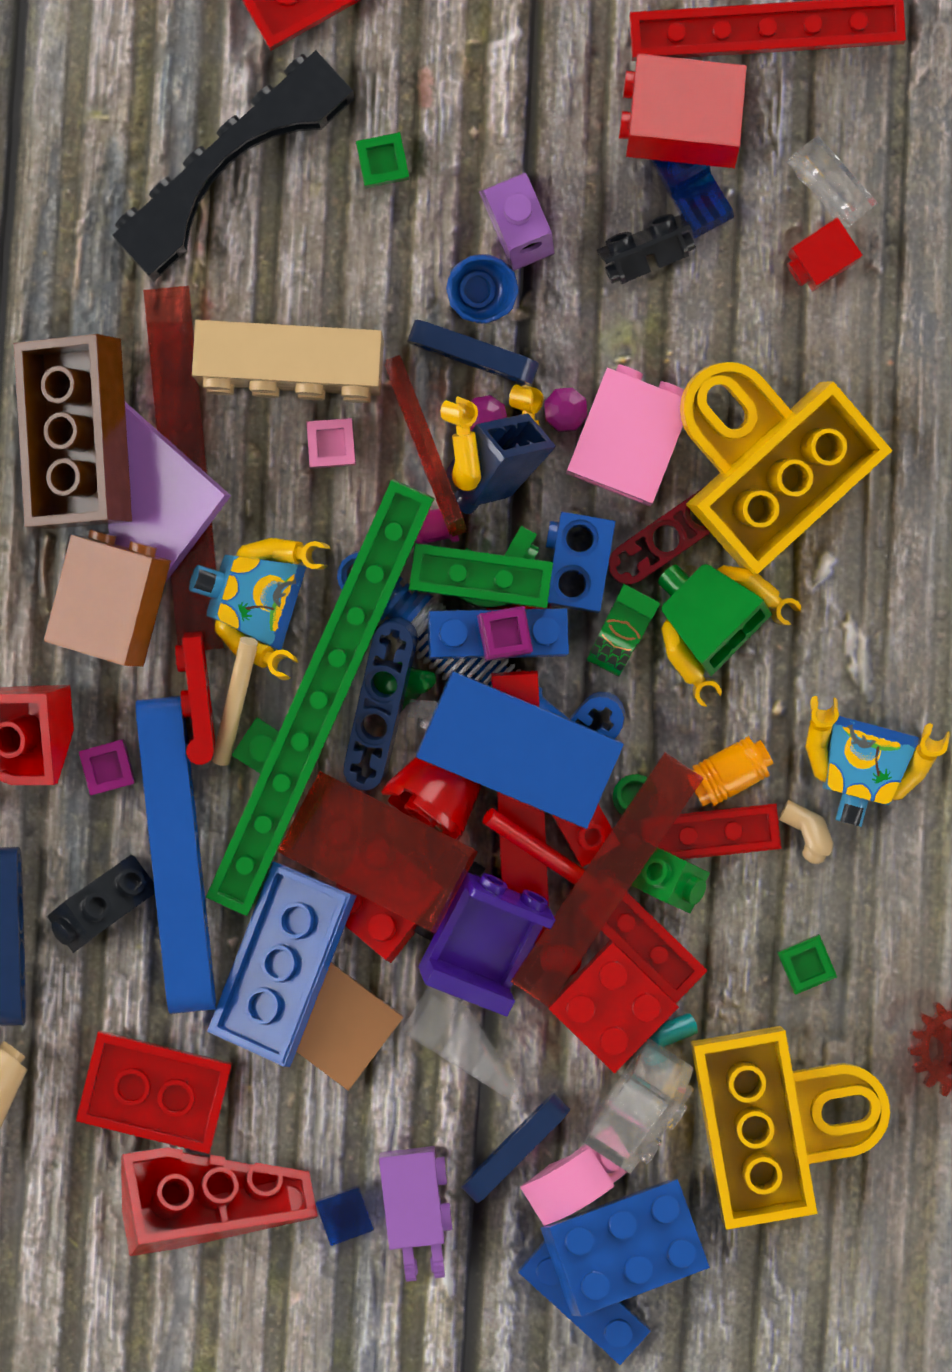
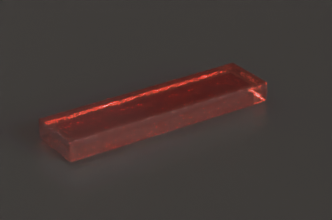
M401 355L387 359L384 365L448 533L449 535L452 534V537L465 533L467 528Z

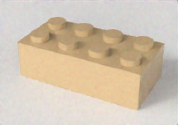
M195 320L192 376L200 386L206 389L208 394L234 395V388H249V391H252V396L278 398L280 390L295 391L298 394V399L325 400V393L341 394L345 402L370 403L371 396H381L384 351L383 335L381 330Z

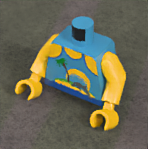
M267 538L242 545L235 556L225 555L219 571L197 565L191 576L189 590L211 598L206 616L215 620V632L236 656L241 637L256 639L258 646L253 664L261 668L268 666L270 672L280 680H289L291 678L278 671V664L282 659L289 658L298 663L297 658L287 650H283L282 646L306 568L321 570L328 566L316 564L312 559V553L316 548L330 549L329 545L323 542L313 541L304 546L300 541Z
M813 696L810 700L812 719L809 724L805 748L813 774L823 782V789L842 794L835 819L837 821L862 827L869 801L889 806L892 800H902L926 777L937 756L947 751L950 732L947 731L945 737L940 741L932 740L929 737L933 728L931 723L924 726L921 742L918 744L920 737L839 716L838 700L833 697L832 707L827 710L818 709V696Z

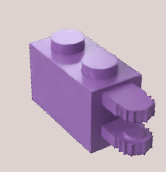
M434 1146L380 1152L379 1165L389 1250L402 1249L406 1282L417 1281L418 1266L417 1259L414 1257L413 1247L431 1245V1270L435 1278L445 1277L442 1244H444L445 1239L444 1231L453 1230L450 1203H441L439 1185H447L445 1158H436Z

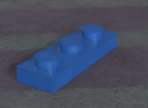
M567 608L525 609L533 652L508 658L566 657L569 655ZM497 610L429 611L427 613L429 659L485 658L477 615Z
M545 1240L518 1269L519 1274L619 1365L624 1362L651 1332L650 1328L622 1302L584 1316H572Z

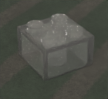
M649 1038L641 1046L600 1103L584 1143L630 1174L640 1160L648 1164L662 1143V1140L659 1138L668 1127L673 1130L687 1109V1106L684 1104L694 1087L688 1084L694 1067Z

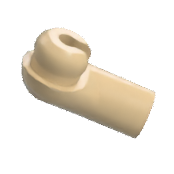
M788 800L778 820L802 831L805 841L802 854L808 862L812 864L824 862L826 856H829L833 850V841L825 819L819 814Z

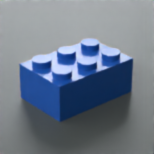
M678 1179L659 1183L540 1228L572 1316H584L710 1268Z

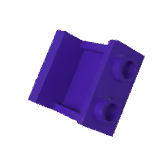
M466 872L418 968L425 985L507 1017L515 1003V999L510 991L543 926L552 929L556 920L548 907V901L539 894L529 890H524L520 894L508 889L504 881L493 875L484 873L481 877Z

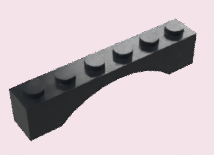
M316 50L308 58L305 54H301L294 59L284 70V73L287 75L286 78L274 88L269 84L261 89L250 102L253 107L243 117L239 118L237 115H234L218 129L216 134L219 138L207 149L203 146L195 149L184 160L183 165L186 168L173 180L169 176L162 179L150 191L149 196L152 199L139 211L136 207L131 208L116 222L115 226L118 230L112 236L153 282L187 252L190 230L198 207L212 183L229 164L249 149L274 137L298 131L322 130L355 100L353 90Z

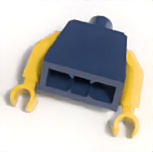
M514 385L509 394V404L513 408L522 410V415L479 423L475 425L472 431H470V427L478 416L477 406L473 402L457 396L456 403L448 400L442 403L440 410L442 419L456 425V433L452 435L455 457L446 472L447 477L457 488L451 499L458 510L466 514H472L479 505L510 497L555 449L556 445L539 427V420H535V414L538 413L544 402V396L539 389L528 385Z

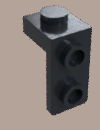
M130 855L65 900L46 917L52 923L51 928L55 937L62 944L68 945L74 953L103 930L154 895V882L136 857Z

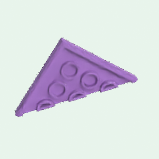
M125 402L132 522L108 524L110 534L117 536L115 541L117 545L129 548L130 541H135L157 547L155 556L171 560L166 579L167 582L231 495Z

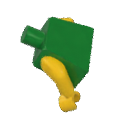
M674 564L663 572L658 581V585L671 596L660 609L667 618L661 628L667 658L687 684L694 685L692 688L693 696L704 707H707V705L700 698V690L704 686L711 685L720 697L722 695V690L718 683L712 678L703 676L705 671L712 676L770 616L779 625H791L781 615V608L784 604H788L796 612H801V604L793 598H780L779 590L762 576L752 574L746 568L723 565L715 569L708 564H703L689 576L678 565Z

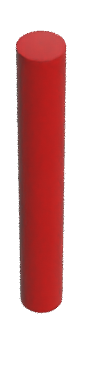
M494 808L486 812L482 820L484 825L587 894H592L599 885L597 877Z

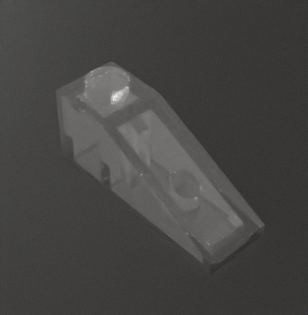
M427 986L403 1024L401 1031L518 1105L523 1098V1093L470 1005L464 1002L463 999Z

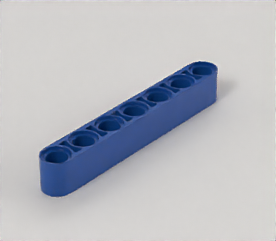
M181 696L136 700L137 731L169 1014L215 1010V982L191 761L186 754V748L189 743L186 718H183Z

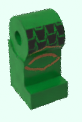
M623 584L586 660L619 677L632 652L644 635L660 603Z

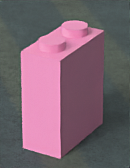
M618 365L616 371L607 368L566 474L651 507L683 427L680 403L684 389L664 381L660 382L659 387L641 381L643 374L627 366Z

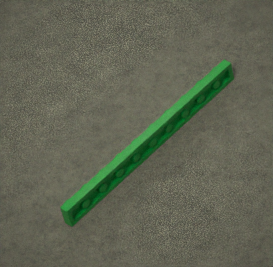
M395 479L390 481L205 898L245 916H248L434 502V497Z

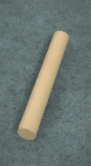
M241 637L212 757V761L220 766L230 764L258 646V641L251 637Z

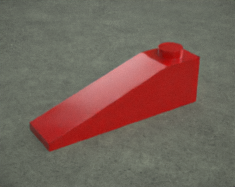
M70 685L0 687L1 782L9 785L58 784L74 732Z
M169 1147L126 1153L121 1156L122 1215L130 1256L183 1248L318 1217L309 1171L257 1162L255 1164L225 1160V1157L201 1156L184 1153L181 1149Z

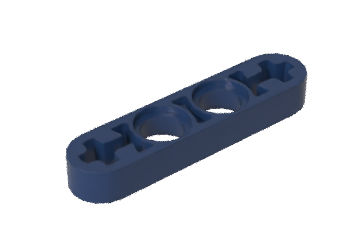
M392 617L384 621L376 629L372 638L343 769L346 781L358 790L375 788L383 780L389 768L418 643V634L414 625L402 617ZM394 629L400 631L399 639L405 641L406 644H401L396 650L393 661L384 660L389 655L391 640L385 638V636H388ZM386 671L395 677L397 689L394 693L383 694L377 690L374 685V676L377 672ZM370 714L381 716L387 724L386 734L380 737L369 734L364 726L365 717ZM367 748H376L370 759V768L376 771H372L368 777L362 775V768L355 764H359L364 759Z
M0 847V1026H24L26 1022V973L22 856L19 847Z

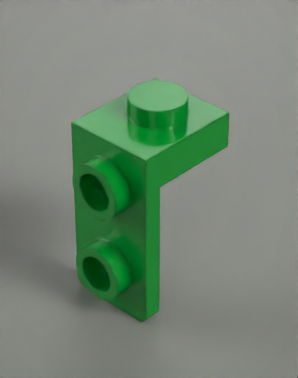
M614 828L613 831L620 845L600 856L596 863V868L669 905L691 913L694 905L704 896L706 880L710 872L619 828Z

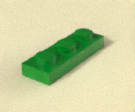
M415 543L409 590L547 609L553 562Z

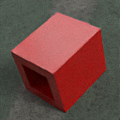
M837 217L794 245L787 254L791 259L787 263V267L800 286L807 283L813 292L856 264L863 255Z

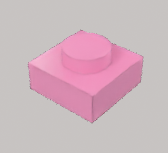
M352 418L306 422L310 469L356 465Z

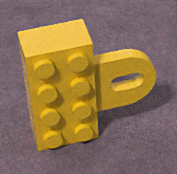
M723 362L709 365L697 372L687 383L682 394L680 415L684 429L691 440L720 472L686 505L741 568L748 569L752 574L757 575L893 451L834 381L819 382L790 409L754 369L740 363ZM721 385L725 387L743 408L745 417L743 423L738 428H728L709 407L707 393L713 386Z
M781 1026L690 1041L721 1220L726 1230L818 1214L809 1164L853 1157L865 1153L873 1148L886 1132L890 1119V1103L887 1093L879 1080L867 1070L847 1063L793 1071L786 1030ZM862 1095L869 1102V1112L861 1120L828 1124L821 1115L823 1105L831 1099Z

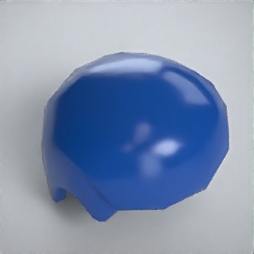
M489 254L472 255L459 262L451 270L446 286L450 306L462 319L478 324L491 323L509 314L514 307L519 292L516 275L504 260Z

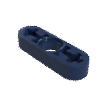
M414 320L407 340L409 344L528 386H532L539 367L538 362L528 357L422 320Z
M552 1093L468 1176L460 1187L476 1203H479L569 1113L570 1108L555 1093Z

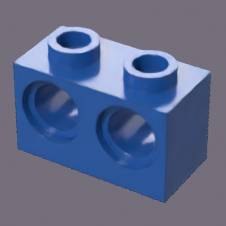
M561 512L559 522L550 521L546 548L554 549L548 604L593 613L600 612L616 521ZM582 527L590 532L592 546L587 551L576 552L568 546L566 536L571 529ZM567 572L578 573L585 582L583 593L577 597L565 596L559 589V578Z

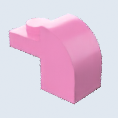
M610 1129L598 1133L570 1156L549 1164L520 1188L543 1225L546 1226L575 1213L612 1189L614 1187L613 1183L630 1171L633 1166Z

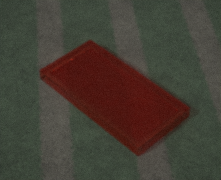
M319 771L277 851L436 934L478 854V851L321 771Z

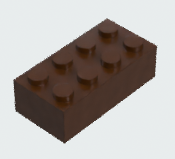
M89 334L13 343L24 527L56 529L132 522L121 339L100 334Z

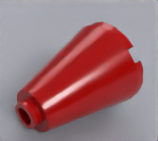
M415 757L386 783L381 793L382 795H390L387 800L389 804L425 831L429 827L434 828L436 826L443 830L438 838L454 844L463 835L482 785Z

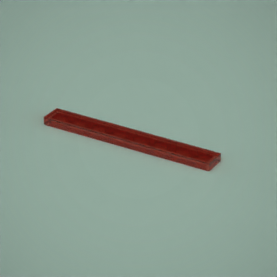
M179 286L143 290L157 430L208 475L200 386L192 376L194 323L190 287ZM212 521L171 575L177 645H182V637L185 632L203 630L206 651L225 649V645L215 632V620L206 616L211 598L191 592L189 585L197 565L217 570Z

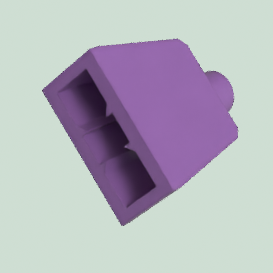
M526 173L516 175L479 191L512 271L555 253L550 227ZM538 242L537 244H535V245H533V246H531V247H529V248L523 249L524 247H526V246H528V245H530V244H532V243Z

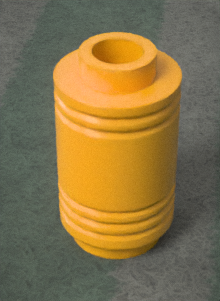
M747 736L745 739H741L739 742L708 757V759H704L703 762L693 765V771L686 774V777L701 805L704 807L711 803L714 807L718 803L723 802V800H727L728 797H732L755 785L760 780L768 778L770 774L767 767L774 763L763 742L759 740L753 743L750 737Z

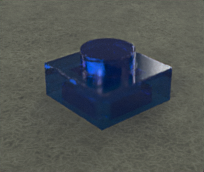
M359 1185L318 1199L315 1202L331 1246L369 1233L375 1229Z

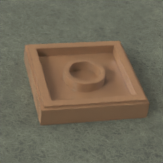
M331 962L296 1052L349 1091L404 1016Z

